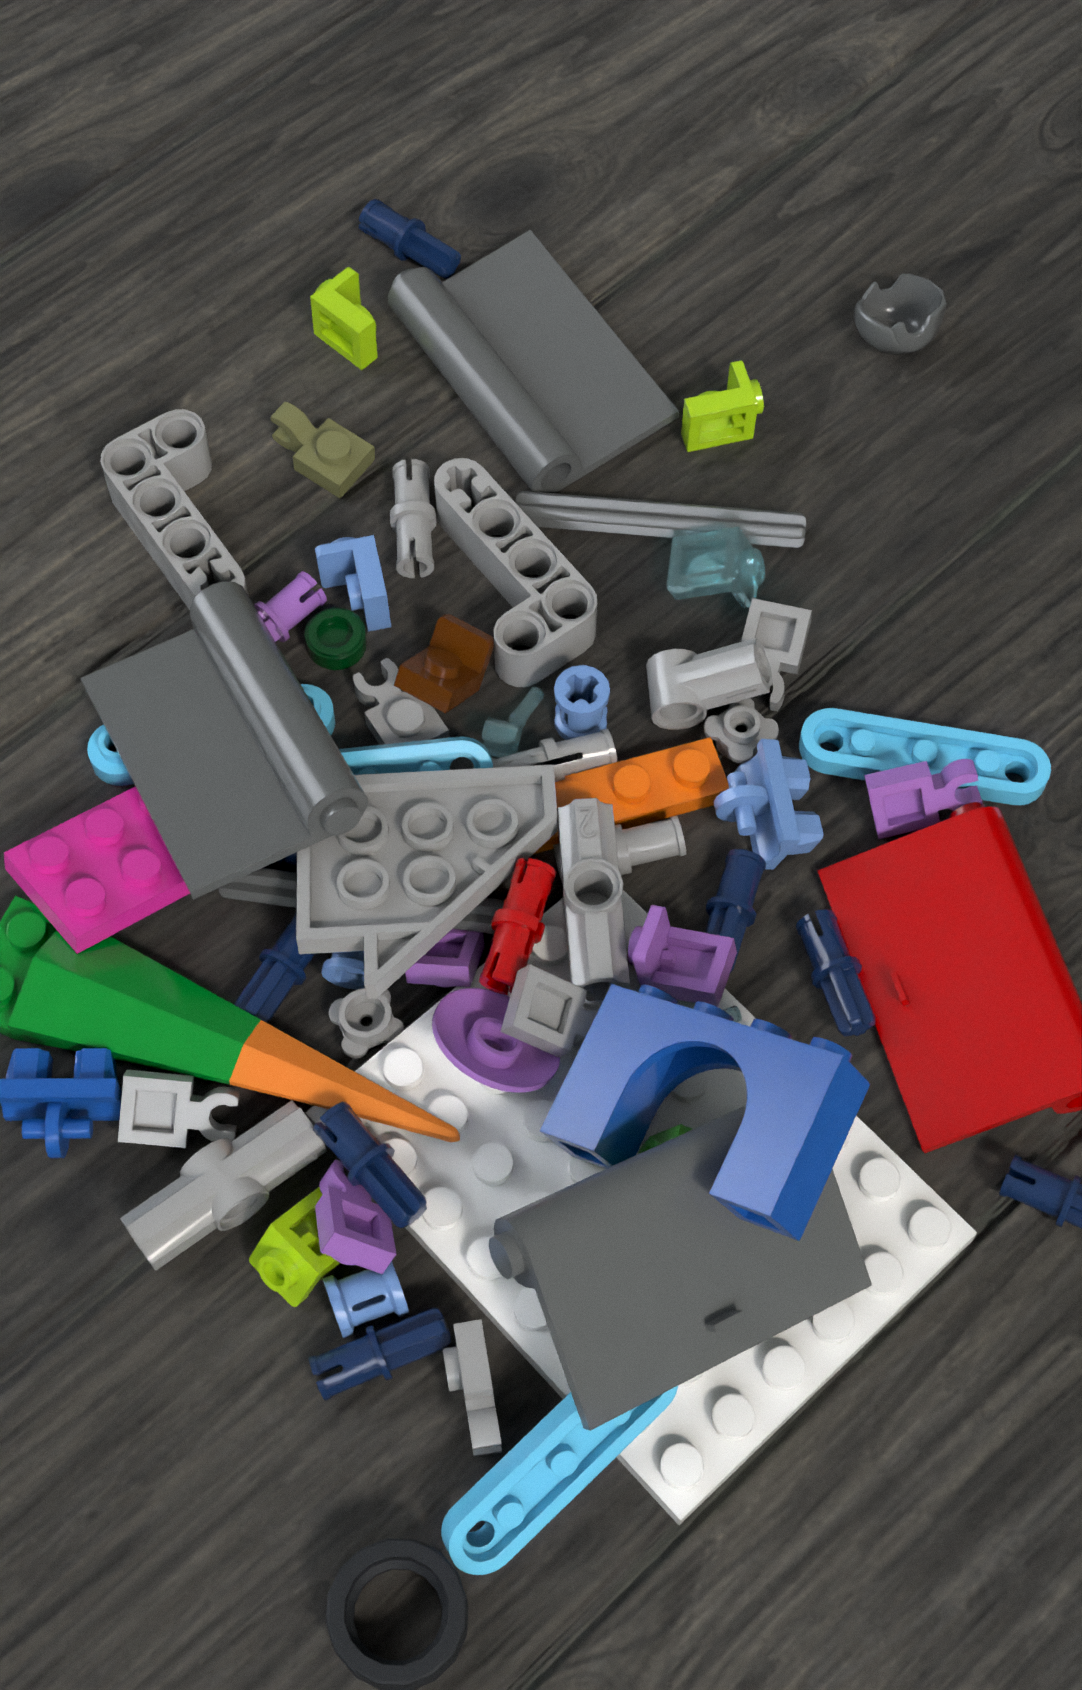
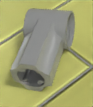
M757 637L700 654L686 649L664 650L654 654L648 659L646 664L651 718L655 725L664 729L680 730L693 727L705 719L708 709L769 693L770 686H773L771 667L768 663L764 647Z

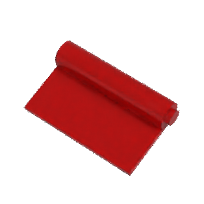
M978 802L963 805L954 810L949 815V819L817 870L831 909L836 914L837 923L850 956L858 958L862 965V970L858 975L876 1017L875 1026L924 1154L1052 1107L1053 1111L1057 1114L1082 1110V1001L1002 811L998 807H985L984 803L982 805Z

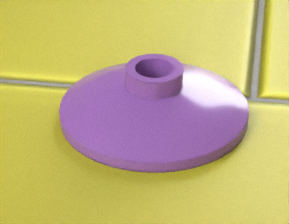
M480 988L460 989L446 995L435 1009L432 1018V1030L443 1054L461 1072L488 1087L514 1093L538 1090L552 1080L558 1070L560 1057H556L500 1032L510 1000L509 996Z

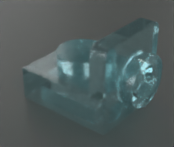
M740 527L673 537L666 587L676 600L731 592L742 608H750L752 598H757L758 585L764 581L765 565L761 552L757 548L754 549Z

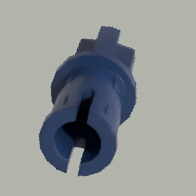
M379 199L371 200L362 210L359 217L361 222L358 225L359 229L394 250L396 258L406 261L410 257L444 279L454 275L456 268L461 262L460 253L427 233L423 221L417 218L410 220L394 211Z
M744 849L730 850L725 859L726 865L716 897H712L707 901L705 909L709 915L705 933L734 938L737 954L730 973L734 970L746 927H750L755 922L756 912L752 907L761 876L767 864L760 855Z
M829 909L815 911L823 931L822 936H818L809 914H807L797 922L796 930L802 938L814 969L811 974V982L816 988L822 989L838 1032L844 1037L862 1035L866 1033V1030L875 1025L876 1017L858 975L862 970L860 960L850 956L834 911Z
M297 910L294 918L273 948L264 949L261 952L259 959L262 964L234 1003L235 1006L266 1023H269L292 987L304 983L306 980L304 970L315 955L299 954L296 941Z
M347 1102L336 1104L320 1117L322 1122L316 1123L313 1131L334 1152L343 1166L349 1171L347 1180L353 1186L362 1185L397 1227L405 1228L419 1219L427 1209L426 1197L392 1159L395 1152L389 1143L381 1144L365 1127Z
M1015 1155L999 1195L1007 1196L1056 1217L1055 1225L1062 1227L1065 1221L1082 1229V1185L1080 1184L1082 1177L1075 1175L1072 1181Z
M430 1308L375 1331L373 1325L366 1327L367 1335L320 1355L310 1356L308 1360L313 1375L317 1376L343 1366L341 1372L316 1382L323 1399L326 1401L331 1399L333 1395L381 1375L384 1376L386 1381L393 1379L391 1371L441 1351L443 1348H448L452 1343L451 1334L441 1311L438 1308Z

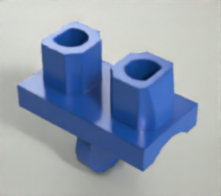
M39 1048L14 1049L6 1073V1079H0V1103L5 1121H23V1139H45L46 1152L51 1159L66 1157L70 1139H91L93 1136V1121H119L122 1089L118 1083L116 1061L111 1050L107 1048H83L76 1051L73 1078H52L53 1058L49 1051Z

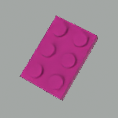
M136 787L4 852L5 870L76 954L190 894Z

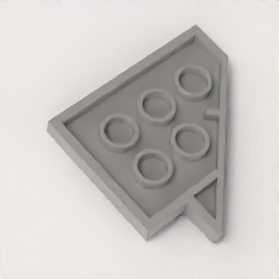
M554 764L354 775L368 798L367 808L359 823L347 833L333 835L297 852L296 941L299 954L364 951L366 999H377L514 872L516 860L520 858L527 860L558 832Z

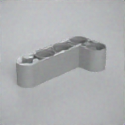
M175 409L144 423L107 444L101 453L100 462L112 502L190 610L194 598L202 590L222 581L236 582L242 585L248 594L242 569L184 492L201 483L212 470V458L202 419L196 413L189 410ZM191 555H197L191 558H185Z
M454 458L443 463L437 469L434 476L437 521L441 528L513 607L497 620L494 627L495 671L499 678L509 685L529 687L584 653L593 644L596 637L597 594L585 578L480 464L467 458ZM493 535H501V536H503V537H495V538H494V537H490V536H493ZM533 574H536V575H539V576H540V577H538V578L525 577V576H527V575H533ZM563 615H575V616H578V618H575V619H565V618H562L561 616H563ZM523 645L531 647V649L526 651H517L511 649L515 646Z

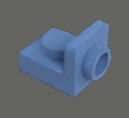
M374 535L360 538L343 537L331 543L317 546L315 553L322 587L329 588L346 585L351 610L363 609L368 632L390 628L391 620L387 592Z

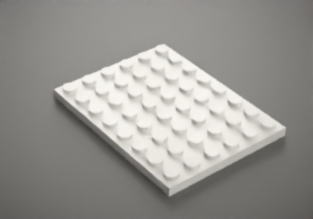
M623 890L622 907L628 959V946L631 934L636 926L643 927L647 913ZM594 892L585 893L578 897L581 902L594 906L607 901L605 896ZM562 898L543 914L541 922L544 923L545 930L542 940L534 944L527 966L531 964L571 983ZM628 962L630 990L638 992L640 984L636 970ZM485 963L477 969L471 987H455L451 992L466 988L487 989L479 982ZM724 989L718 1008L734 1018V1022L750 1026L753 1019L756 1018ZM585 999L583 1008L594 1012L600 1008L603 1000L588 1001ZM677 1000L679 1005L692 1009L696 1004ZM437 1002L355 1072L452 1125L460 1133V1141L451 1143L367 1119H360L381 1144L389 1143L395 1150L392 1159L426 1197V1211L419 1219L405 1228L559 1396L564 1399L571 1391L535 1289L520 1285L514 1278L506 1279L499 1273L490 1255L489 1239L494 1236V1223L496 1219L605 1170L602 1167L572 1157L540 1132L577 1052L573 1046L571 1052L560 1056V1064L554 1077L547 1085L538 1090L514 1093L488 1087L461 1072L447 1059L439 1048L432 1030L433 1014L439 1004ZM714 1069L701 1072L683 1081L670 1092L658 1108L639 1149L654 1134L679 1124L694 1129L745 1106L747 1103V1089L743 1073L733 1069ZM313 1106L306 1112V1116L314 1126L316 1123L322 1122L320 1117L329 1109ZM857 1116L833 1166V1171L872 1286L678 1385L677 1393L671 1404L616 1457L678 1525L694 1512L963 1251L977 1234L960 1215Z

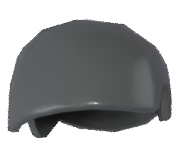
M901 274L888 289H879L878 283L873 282L862 296V299L855 305L853 317L860 336L869 345L883 353L904 355L919 351L936 337L942 324L947 302L944 291L931 280L913 274Z

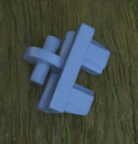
M761 739L757 743V754L749 761L740 764L735 772L727 776L729 789L716 796L714 807L719 819L736 822L739 834L750 836L753 852L760 855L766 861L765 869L774 870L787 855L810 853L822 840L824 834L819 815L810 811H794L792 800H800L809 790L811 778L807 761L805 759L782 756L778 740Z

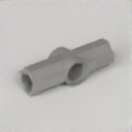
M597 798L574 799L570 804L557 808L563 884V917L567 931L570 979L572 984L587 990L585 999L588 1001H602L611 984L630 989L622 907L623 880L618 865L613 804L600 802ZM594 892L605 896L607 901L594 906L581 902L578 897L585 893Z
M291 1100L235 1140L231 1141L228 1138L219 1139L200 1149L184 1164L178 1179L149 1197L120 1219L156 1271L216 1228L220 1231L229 1230L252 1217L268 1200L269 1191L327 1152L325 1144L313 1131L314 1126L302 1109Z

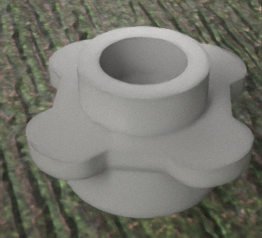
M751 698L730 703L728 709L719 716H709L704 724L706 737H711L712 740H715L719 752L736 763L749 761L757 754V743L761 739L776 740L779 731L776 721L764 718L754 708V701ZM742 725L746 727L747 731L738 732L735 728Z
M365 988L358 989L349 993L345 998L337 999L331 1004L329 1008L330 1021L339 1025L344 1037L341 1043L342 1050L349 1057L361 1058L366 1055L369 1048L382 1043L388 1044L404 1031L402 1021L394 1018L390 1006L391 995L388 990L383 992L377 999H366ZM370 1017L373 1022L370 1026H362L360 1024L361 1019Z

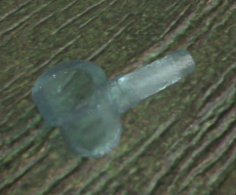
M532 687L514 713H511L508 722L490 717L486 719L482 731V739L485 740L483 745L488 749L491 756L501 758L517 753L522 729L527 719L544 697V693L539 688Z

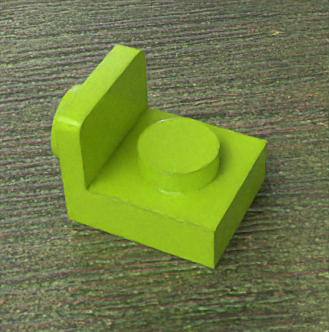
M347 267L333 279L324 281L315 293L310 296L314 334L360 370H363L378 358L376 323L370 312L361 305L359 274L351 267Z
M742 360L730 362L727 390L720 392L707 391L698 396L684 399L681 436L687 452L753 439L756 416L763 413L764 402L758 380L749 379Z
M320 1187L272 1222L249 1257L250 1264L259 1272L263 1282L270 1289L278 1292L292 1307H297L306 1300L317 1282L340 1264L331 1256L320 1253L315 1205L322 1196Z

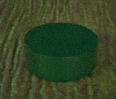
M344 608L322 610L309 620L305 629L308 654L312 661L322 668L328 670L347 669L359 662L366 651L365 626L360 617L350 610Z

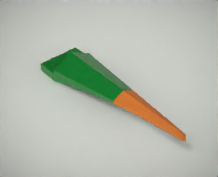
M17 896L14 897L0 921V1034L14 1040L72 1051H79L83 1048H107L111 1050L114 1059L191 1075L325 1109H330L341 1102H347L359 1118L451 1143L460 1141V1133L452 1125L111 936L76 954L34 903Z

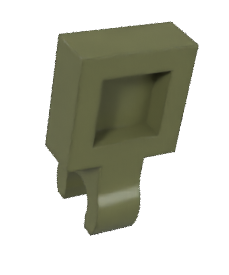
M284 402L270 417L274 424L280 426L272 434L273 439L284 448L296 452L293 456L294 470L338 498H341L375 460V447L330 418H327L317 429L300 409L288 402Z

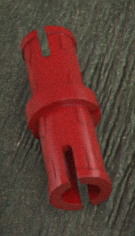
M524 858L516 860L510 888L503 907L495 911L491 923V928L495 930L493 942L479 978L480 984L493 992L508 995V992L512 993L517 971L527 966L534 944L542 940L545 925L541 920L547 897L550 894L556 877L555 869L543 861L528 858V861Z

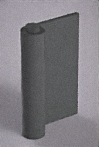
M531 230L443 282L438 279L431 269L426 267L404 270L392 282L388 293V305L532 492L556 493L679 418L678 409Z
M229 581L212 584L194 598L190 607V618L194 629L81 678L89 698L193 900L326 838L349 832L359 823L368 804L366 794L242 585Z
M746 1105L495 1220L494 1236L489 1239L491 1258L497 1270L504 1278H514L520 1285L535 1289L581 1423L586 1430L591 1431L872 1286L833 1168L800 1241L739 1219L709 1194L740 1128Z

